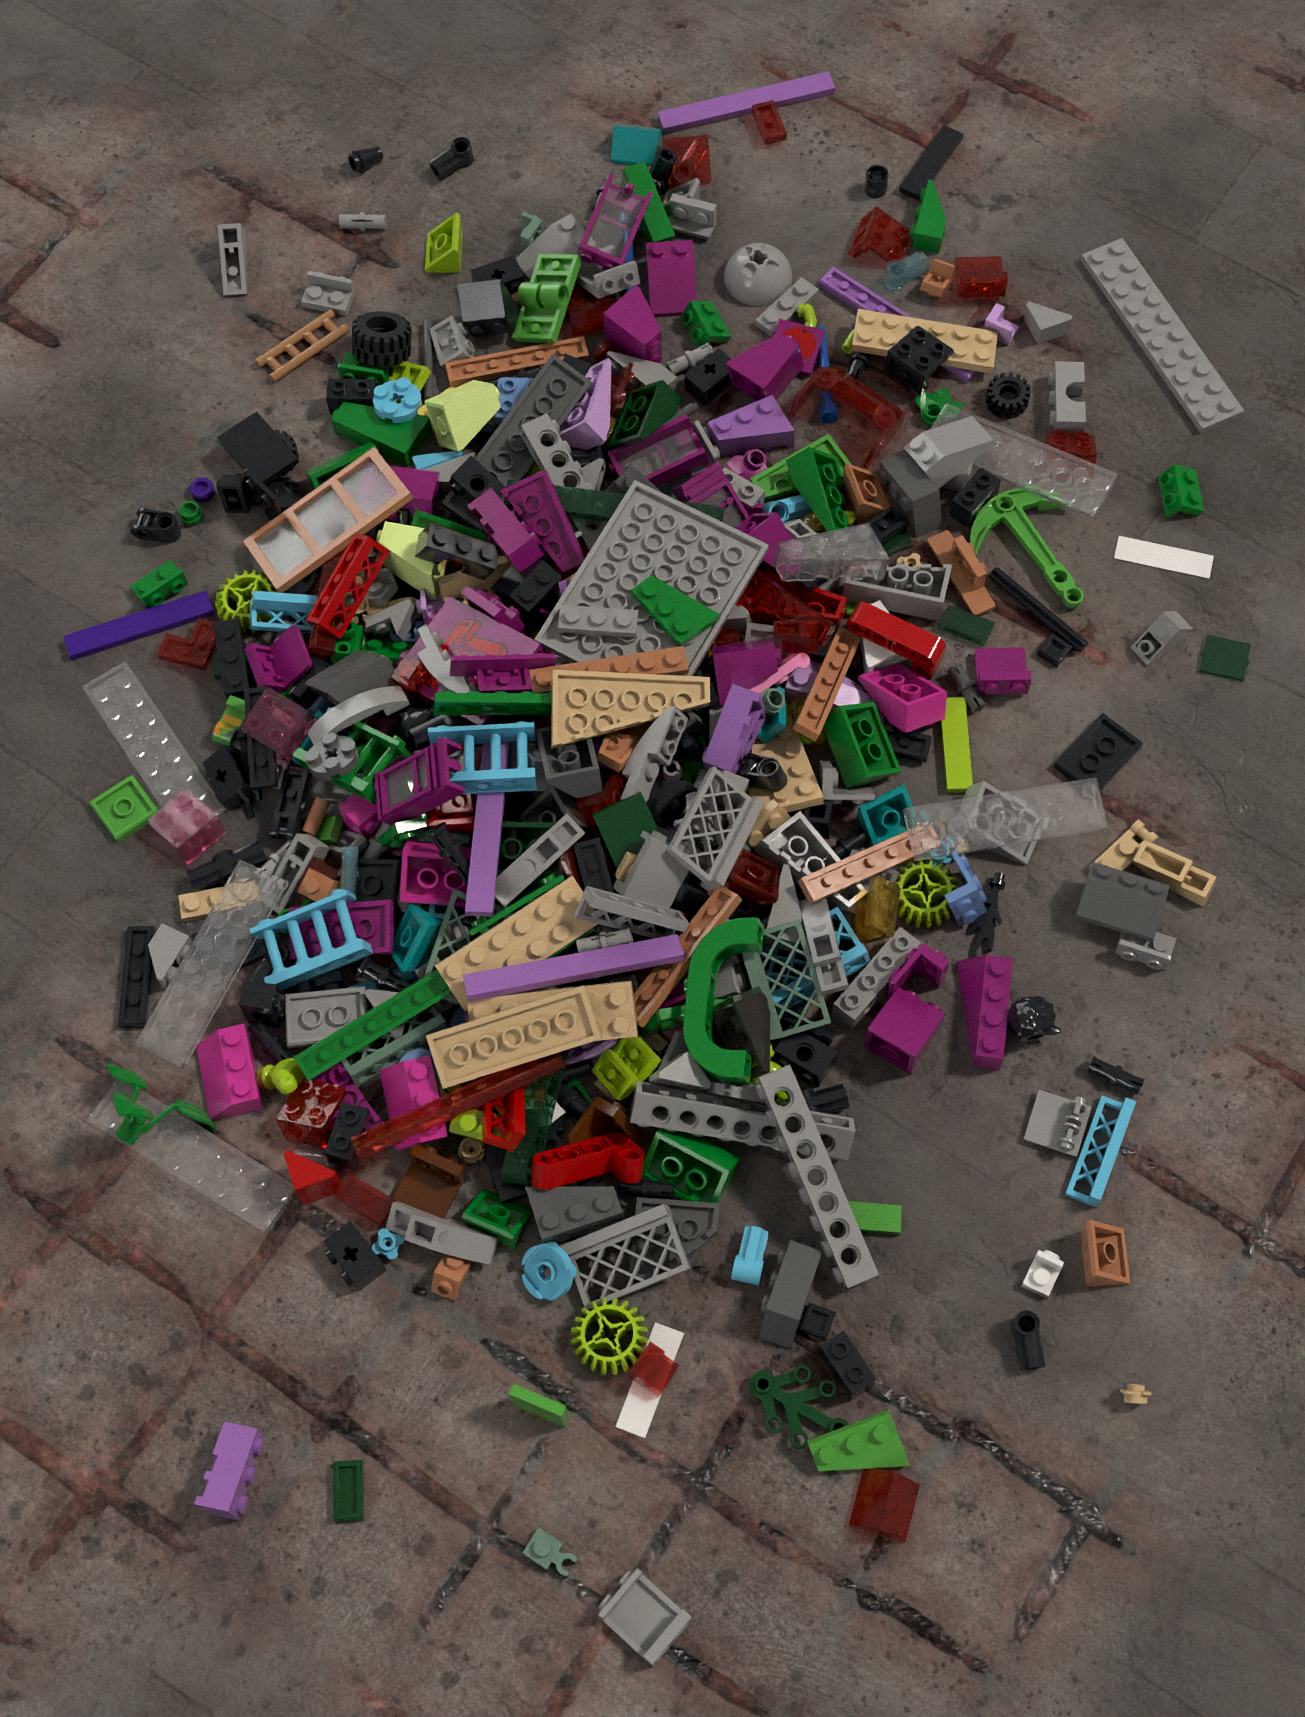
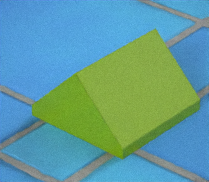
M456 212L427 233L426 272L461 273L463 232L459 213Z

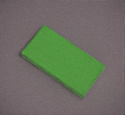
M848 1201L861 1232L900 1235L902 1205Z

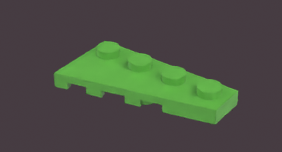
M828 433L750 478L749 481L765 490L764 501L798 492V489L788 475L789 469L786 460L808 447L836 456L842 476L844 466L847 463H851Z

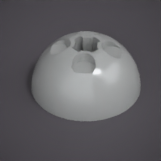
M750 243L739 248L728 260L724 270V284L728 293L737 301L750 306H766L773 304L791 287L792 270L786 256L776 247L766 243Z

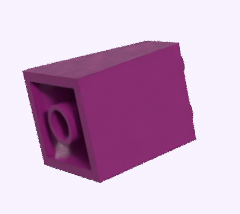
M635 285L603 313L605 343L619 354L661 363V329L640 287Z
M781 332L730 359L726 363L732 385L755 401L773 395L777 401L804 367L800 343L790 335L787 337Z
M777 512L752 514L735 527V529L769 545V550L758 568L789 578L792 571L806 563Z
M773 638L712 646L720 705L725 704L732 684L749 690L778 672L777 664L782 663L779 644H774Z
M898 987L868 1027L864 1048L911 1075L943 1024L945 1013L942 1012L939 1006L933 1003L927 1004L920 1000L913 991L903 990Z

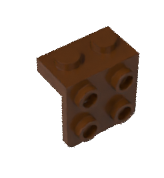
M597 1096L566 1137V1142L569 1145L618 1132L627 1135L634 1143L639 1144L644 1135L637 1128L638 1125L636 1123H630V1116L624 1114L626 1109L614 1100L612 1103H609Z
M414 1144L409 1152L412 1163L394 1194V1202L399 1201L444 1219L466 1178L464 1166H462L460 1160L452 1156L444 1158L438 1155V1151L431 1146L423 1144L421 1147Z

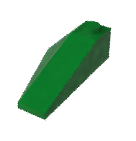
M808 447L787 459L790 479L829 535L836 539H842L848 535L847 516L842 510L845 496L840 494V486L844 485L837 457Z

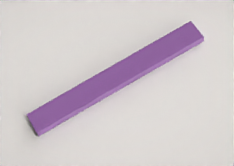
M828 71L657 111L658 120L665 134L834 94L835 86Z
M834 266L819 280V287L856 311L863 309L911 317ZM942 366L967 383L978 373V371Z
M511 742L501 743V769H508ZM490 743L483 744L480 770H490ZM506 792L477 794L465 905L466 916L493 917Z
M678 934L464 974L463 981L467 999L470 1002L684 961V954Z

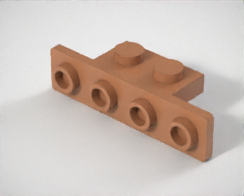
M948 530L929 537L927 544L940 565L943 567V564H952L949 579L972 616L977 617L993 610L995 603L984 587L987 569L984 563L979 562L975 556L972 544L970 542L967 543L963 535L954 539Z

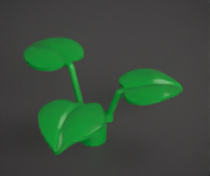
M107 1064L106 1069L111 1075L131 1085L133 1089L132 1098L117 1091L113 1094V1101L118 1116H124L123 1122L115 1133L120 1140L134 1145L142 1132L147 1134L152 1126L172 1110H178L192 1119L209 1125L214 1132L217 1128L213 1121L202 1109L180 1099H177L176 1103L171 1104L154 1118L153 1113L148 1108L136 1102L140 1088L144 1090L148 1088L146 1081L131 1070ZM146 1120H152L147 1125L145 1124Z

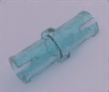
M344 846L342 847L341 870H338V876L340 877L339 889L348 890L355 895L356 878H359V871H357L359 848Z

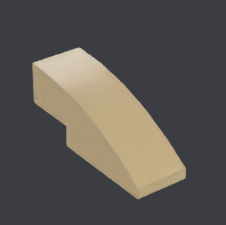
M1147 840L1143 841L1133 859V863L1150 877L1160 883L1170 885V890L1204 907L1215 886L1216 876L1192 866V860Z

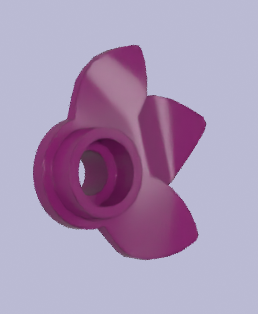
M758 449L749 450L744 456H734L726 466L727 469L748 481L750 478L768 469L766 466V456Z

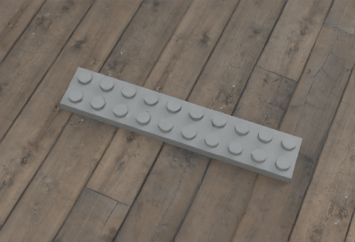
M1123 238L1082 254L1081 262L1199 432L1203 434L1242 417L1244 409Z

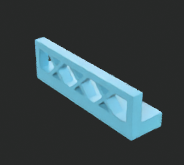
M264 591L253 592L250 602L251 630L285 632L290 626L294 625L298 626L300 632L304 634L332 635L325 629L311 626L305 621L319 596ZM257 613H266L271 620L268 623L257 622ZM340 613L334 615L332 620L340 619ZM284 615H291L296 622L294 624H286L280 618ZM329 623L330 626L337 629L333 624Z
M1101 1096L1065 1196L1097 1208L1136 1101L1125 1098L1124 1102L1120 1103ZM1104 1105L1119 1110L1117 1119L1106 1122L1102 1114ZM1100 1120L1102 1125L1097 1126V1123ZM1114 1125V1128L1111 1132L1109 1127ZM1104 1129L1109 1141L1107 1144L1098 1147L1093 1134ZM1091 1144L1093 1149L1088 1151L1089 1145ZM1106 1149L1104 1155L1102 1156L1100 1151ZM1095 1153L1100 1166L1097 1169L1088 1171L1084 1159ZM1082 1168L1084 1174L1079 1175L1080 1170ZM1097 1174L1095 1180L1093 1181L1091 1176ZM1087 1178L1091 1186L1089 1196L1073 1190L1077 1181Z

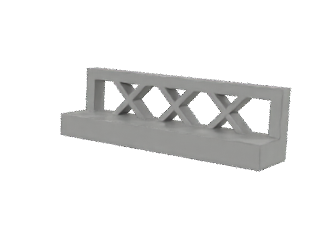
M586 886L574 913V916L578 919L619 930L630 927L631 933L653 939L674 935L676 930L686 932L689 922L680 911ZM588 904L592 908L599 909L591 914L585 912ZM611 912L622 916L612 920L607 913ZM631 919H637L645 923L635 926ZM654 925L666 927L667 930L665 933L657 932Z

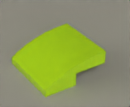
M639 1035L637 1037L621 1038L614 1051L604 1050L593 1067L592 1072L617 1100L622 1101L635 1091L637 1081L644 1082L651 1075L661 1059Z

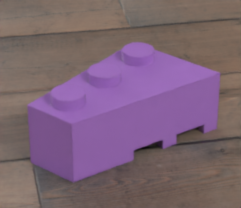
M773 395L708 422L710 442L712 446H717L720 456L743 454L749 450L763 448V451L771 450V447L785 445L786 448L794 447L795 430Z
M735 684L731 685L710 744L702 755L705 769L714 766L718 770H727L734 774L741 769L744 764V757L750 752L767 717L760 693Z
M229 1422L223 1423L212 1453L214 1461L211 1471H206L203 1481L207 1482L203 1497L197 1496L194 1505L204 1513L239 1521L240 1514L246 1512L249 1500L246 1492L248 1485L253 1484L257 1471L254 1463L256 1456L261 1455L264 1447V1438H262V1433L257 1428Z

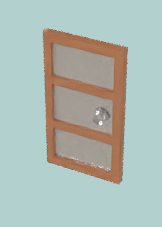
M373 447L243 540L244 546L252 553L277 591L283 593L346 548L355 533L364 535L414 498L379 454L378 449Z

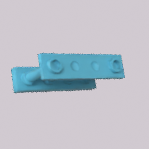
M519 721L510 724L453 727L441 725L428 728L430 745L438 742L437 739L441 737L464 745V770L457 773L449 772L451 782L465 787L466 792L463 794L537 791L535 768H528L527 741H536L534 722ZM502 742H517L516 769H501ZM490 743V770L475 771L474 744Z
M335 890L329 894V897L275 919H264L257 923L258 926L250 928L249 930L252 935L259 939H265L273 966L272 975L264 977L265 983L276 984L279 990L282 991L295 986L299 982L307 981L315 976L373 954L371 944L356 937L347 904L356 901V896L348 890ZM334 909H337L346 938L345 945L336 949L332 948L322 915ZM310 919H313L322 949L320 955L314 958H309L298 925ZM285 929L289 930L298 960L296 965L289 968L283 965L274 935Z

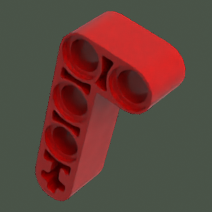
M859 602L846 623L847 628L854 634L912 661V671L927 680L932 679L944 658L946 644L941 638L869 603Z
M618 1132L547 1150L533 1156L531 1184L537 1189L548 1190L608 1172H612L622 1182L637 1183L642 1179L644 1152L627 1135Z

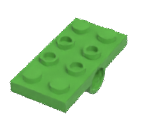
M538 255L530 282L521 283L518 289V299L522 308L512 336L516 342L556 344L582 262V258L579 255Z

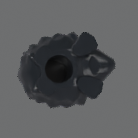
M433 706L429 709L408 707L404 712L399 713V717L396 720L395 735L406 743L405 748L407 751H418L408 730L432 719L434 715Z
M1021 997L1011 1004L1007 1017L1009 1028L1019 1038V1042L1027 1041L1028 1045L1040 1042L1039 1038L1045 1035L1051 1036L1061 1033V1028L1054 1025L1057 1015L1053 1010V1004L1047 1002L1044 997Z

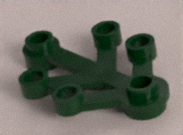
M800 1365L793 1372L773 1376L767 1371H758L750 1378L749 1391L753 1397L762 1402L766 1417L765 1428L768 1433L778 1434L783 1426L782 1419L776 1415L773 1399L784 1406L791 1431L790 1442L795 1449H803L808 1443V1436L802 1431L798 1414L826 1429L827 1433L834 1431L833 1427L835 1425L843 1427L849 1425L842 1418L831 1419L804 1403L820 1398H833L836 1393V1385L833 1381L824 1380L817 1387L789 1394L780 1389V1387L796 1382L802 1385L808 1383L811 1378V1371L807 1366ZM798 1371H806L808 1377L804 1380L797 1377ZM765 1380L769 1386L767 1389L762 1390L758 1387V1382ZM830 1385L833 1392L825 1394L822 1391V1387ZM771 1420L778 1421L779 1428L771 1429L768 1425ZM802 1435L805 1442L798 1445L794 1442V1437Z

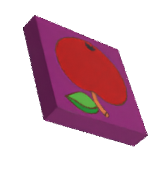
M779 318L774 336L781 332L787 337L789 335L794 337L800 343L804 367L799 374L811 376L825 330Z

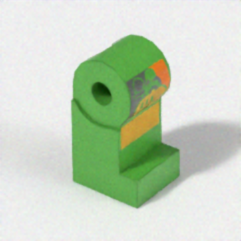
M230 695L226 702L227 708L214 728L212 739L214 742L234 748L233 743L236 741L238 727L246 726L245 701Z

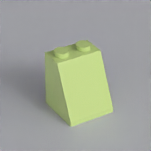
M472 380L424 401L439 446L455 451L463 450L501 408L499 402L500 393L494 384Z
M385 521L383 530H379L376 541L390 552L384 561L385 569H390L394 575L418 591L425 589L426 596L436 600L439 592L438 578L443 577L448 560H444L437 565L415 557L418 535L425 528Z

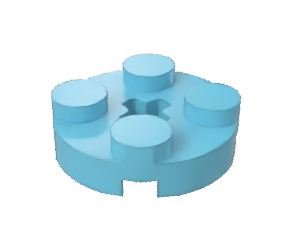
M399 378L398 380L379 385L374 389V410L381 419L385 420L387 418L392 419V423H403L413 419L418 414L417 410L422 405L419 389L410 383L409 379ZM400 399L401 403L397 404L394 400Z
M556 1242L533 1246L525 1253L522 1259V1265H525V1274H522L523 1283L527 1290L538 1299L554 1300L564 1296L571 1288L573 1279L577 1275L576 1267L572 1264L568 1254ZM544 1265L549 1267L551 1276H545L546 1268Z

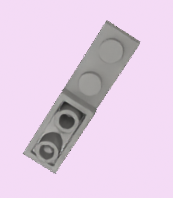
M426 624L417 629L426 646L418 655L437 682L446 691L454 693L478 691L474 682L470 683L468 680L471 676H450L451 656L446 649L442 650L441 645L444 642L437 631L432 632Z
M670 706L655 720L634 748L622 772V775L628 781L621 800L642 792L647 802L661 764L670 766L688 720L675 706Z
M568 814L563 816L497 877L495 898L503 907L508 905L581 838L585 832Z
M824 898L811 905L807 899L799 901L822 994L827 995L849 989L827 899Z
M399 1201L392 1202L386 1224V1229L405 1236L404 1240L444 1254L485 1264H492L499 1239L495 1235L454 1219L445 1220Z

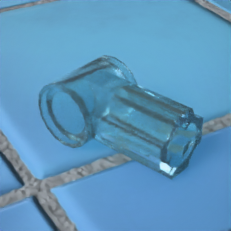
M916 252L901 261H890L886 267L884 286L894 292L903 289L907 281L929 270L930 264L927 256L923 252Z

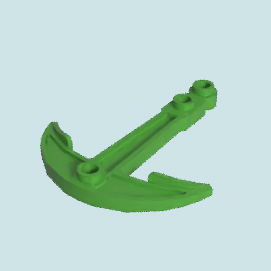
M1033 487L1007 490L990 499L978 512L971 528L970 543L975 550V556L977 557L981 545L990 536L991 529L1000 522L1005 523L1043 571L1044 578L1055 593L1062 596L1063 604L1069 609L1078 608L1083 601V591L1075 586V580L1064 565L1057 561L1024 512L1036 506L1038 511L1055 508L1072 509L1074 502L1057 492Z

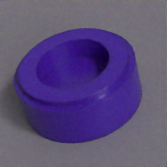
M197 478L190 484L191 496L197 502H207L215 495L214 485L208 478Z

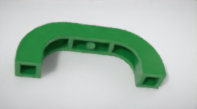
M759 918L729 920L709 931L697 945L690 961L688 978L684 980L686 1004H683L681 1007V1019L684 1021L683 1030L686 1045L694 1059L708 1074L730 1084L750 1085L752 1057L746 1050H726L719 1048L713 1043L712 1022L717 974L721 965L735 954L743 952L762 953L764 926Z

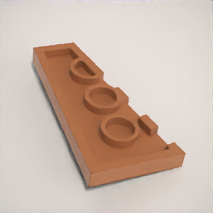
M655 720L607 733L598 752L597 761L610 769L620 772L625 767L642 736Z

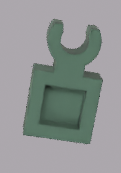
M539 1527L523 1551L524 1556L547 1571L553 1563L556 1565L559 1574L563 1577L570 1575L568 1571L562 1568L563 1562L566 1560H571L575 1564L578 1562V1559L572 1553L562 1554L560 1550L564 1544Z

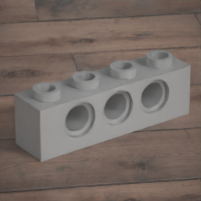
M899 927L849 985V989H846L834 1002L832 1016L853 1031L888 991L886 988L890 983L888 978L897 967L901 969L906 964L905 958L913 948L918 950L921 942Z

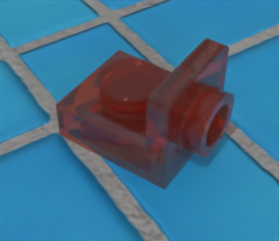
M403 657L391 679L394 683L418 693L427 682L430 672L422 660L412 661Z

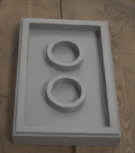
M365 986L285 994L287 1047L312 1046L366 1013L367 998L364 994V991H366Z

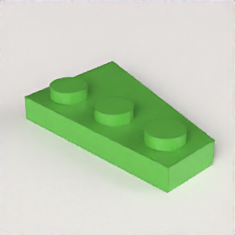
M889 1409L807 1441L818 1471L910 1466Z

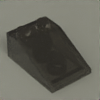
M760 986L715 1005L713 1019L726 1050H746L752 1057L750 1080L770 1072V1010L767 997L761 991Z

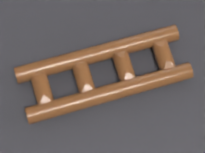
M329 309L257 358L255 362L260 368L268 364L274 371L269 374V377L275 383L349 332V328L345 323L337 327L331 321L335 314ZM324 326L330 333L319 340L312 332ZM305 339L311 346L300 353L293 345ZM286 351L293 359L282 366L275 358Z

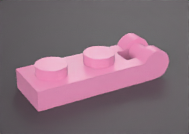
M805 653L790 654L782 660L781 664H777L778 672L749 690L762 694L765 689L773 684L777 686L789 678L787 674L794 669L806 668L809 665V656Z

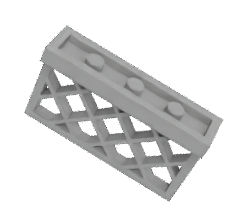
M716 767L709 768L667 852L701 879L700 886L706 891L723 887L765 802L758 796L754 798L748 796ZM713 778L719 782L721 792H713L711 783ZM732 794L741 800L737 809L732 808L730 799ZM715 797H723L725 811L718 812ZM708 798L711 813L703 814L702 799ZM727 814L729 826L726 830H722L719 815ZM705 817H712L715 831L707 832ZM692 819H697L700 834L692 835L690 826ZM716 835L719 845L717 850H711L708 836ZM701 837L705 852L697 853L693 838ZM681 840L687 841L690 855H684L677 849ZM706 856L708 864L706 872L700 868L698 857Z
M662 1204L561 1245V1248L568 1254L572 1264L576 1267L577 1275L575 1282L585 1308L588 1310L592 1309L587 1294L591 1281L605 1287L600 1299L595 1300L597 1306H601V1298L603 1297L606 1298L608 1303L614 1297L618 1299L691 1269L672 1219L673 1214L670 1206ZM665 1224L668 1225L671 1233L666 1245L653 1239L656 1229ZM650 1231L649 1236L643 1235V1233ZM635 1236L646 1239L640 1255L627 1250L631 1238ZM625 1241L623 1247L616 1245L618 1243ZM673 1241L676 1249L670 1247ZM651 1242L664 1247L658 1263L645 1258ZM611 1246L621 1250L615 1265L601 1260L605 1249ZM669 1250L679 1255L682 1266L674 1269L663 1266ZM599 1252L597 1258L592 1256L591 1254ZM625 1252L639 1258L633 1273L619 1268ZM584 1257L595 1260L589 1276L579 1271L576 1260ZM643 1260L657 1266L652 1278L647 1280L637 1276ZM599 1263L613 1269L607 1284L593 1278ZM660 1269H664L667 1271L662 1274H659ZM617 1271L630 1276L625 1289L618 1290L611 1287ZM582 1277L587 1279L585 1285L582 1280ZM635 1279L641 1281L640 1283L633 1285ZM609 1289L615 1292L607 1295Z

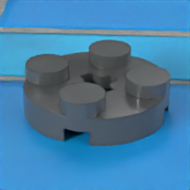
M335 733L325 734L321 741L317 742L305 754L311 774L321 780H332L331 776L339 774L340 777L345 776L359 762L358 749L355 742L346 736H336Z

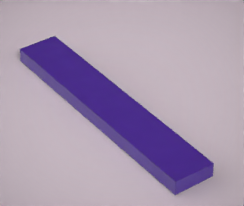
M206 590L73 632L63 637L71 660L197 621L215 615Z

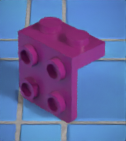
M290 626L270 646L249 643L244 648L258 687L269 686L274 693L283 694L312 666L311 658L298 626Z
M977 648L975 650L976 687L980 695L1028 694L1032 678L1031 671H1027L1026 655L1023 648Z
M924 943L918 950L913 948L905 958L906 964L901 969L897 967L889 976L888 980L890 983L886 988L888 990L887 1000L890 999L898 987L904 989L916 974H919L938 989L945 981L949 965L946 956L939 950H932Z

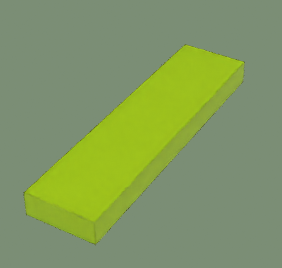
M949 697L946 699L945 719L941 720L946 793H964L969 786L973 785L965 697Z

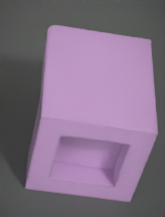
M996 303L985 320L984 329L998 331L997 341L1008 346L1017 333L1019 326L1003 319L1005 307Z

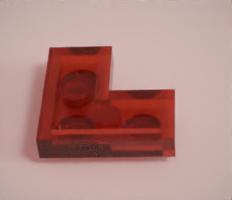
M198 618L190 639L166 633L157 653L158 658L206 671L216 648L213 627L215 622Z

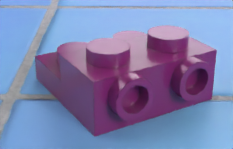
M467 585L460 592L470 607L518 632L524 629L525 625L520 619L521 613L511 605L506 607L504 601L493 593L490 596L483 590L481 591L477 588L474 591Z

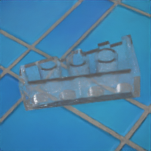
M866 523L778 542L773 564L782 581H815L816 577H824L828 581L838 580L839 577H852L853 580H863L865 576H874L875 580H883L890 559L870 524Z

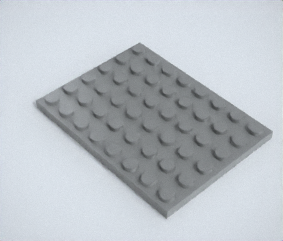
M634 480L534 640L541 643L544 649L571 663L678 647L631 595V589L652 575L721 614L720 620L684 645L689 672L688 674L678 676H693L768 552L769 545ZM560 605L638 610L636 638L559 633Z

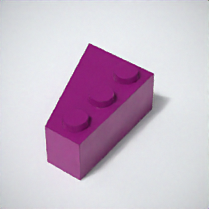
M492 488L467 505L489 538L496 546L500 547V551L519 573L544 555L538 547L542 544L534 532H531L524 521H521L514 510L510 511Z

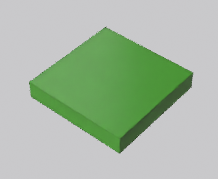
M133 775L89 802L117 843L161 816L157 807Z
M516 1384L512 1385L509 1396L513 1406L564 1428L566 1427L569 1416L565 1405Z

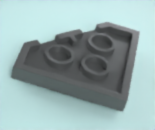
M637 1197L635 1215L662 1204L670 1206L673 1214L672 1219L687 1259L718 1234L721 1211L720 1203ZM665 1224L658 1227L653 1239L666 1245L671 1234L668 1225ZM650 1231L643 1233V1235L649 1236ZM640 1236L633 1237L631 1251L640 1255L646 1239ZM673 1241L670 1247L676 1249ZM651 1242L645 1258L658 1263L664 1247ZM669 1250L663 1266L669 1269L677 1268L682 1264L680 1257L677 1253ZM630 1255L629 1273H633L639 1259L633 1255ZM643 1260L637 1276L645 1280L652 1278L657 1266ZM660 1269L659 1274H662L667 1271L664 1269Z

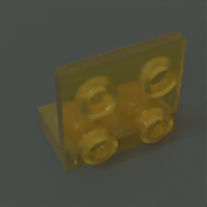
M880 876L871 878L869 894H865L857 904V938L861 944L894 937L901 888Z

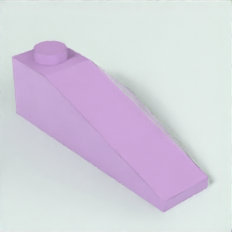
M810 660L806 668H798L790 672L785 687V702L803 706L820 668V662ZM844 677L830 712L842 705L874 701L865 688ZM876 705L877 710H878V712H879V715H880V717H881L882 723H883V722H884V719H885V716L883 715V713L880 711V709H879L878 706Z

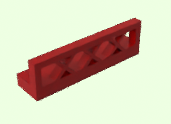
M355 533L306 621L314 626L325 629L336 638L341 639L390 552L369 536ZM373 547L379 552V555L375 562L369 563L368 554ZM364 570L365 580L362 584L357 585L356 575L359 571ZM352 592L353 601L350 606L345 607L343 598L346 593ZM340 613L341 622L338 628L335 629L329 623L334 615Z
M523 1064L498 1071L502 1074L500 1079H497L492 1073L482 1076V1142L511 1152L515 1150L525 1135ZM495 1088L502 1098L498 1099L491 1092V1089ZM496 1108L502 1115V1118L498 1119L491 1109ZM496 1128L503 1138L492 1135L491 1129Z

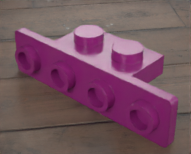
M538 653L452 656L450 660V676H476L477 689L480 693H495L497 691L507 693L531 692L529 670L555 666L556 655Z

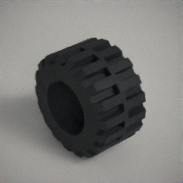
M374 311L359 315L352 324V354L357 360L370 366L392 367L402 364L411 355L410 322L403 316H399V314L387 311Z

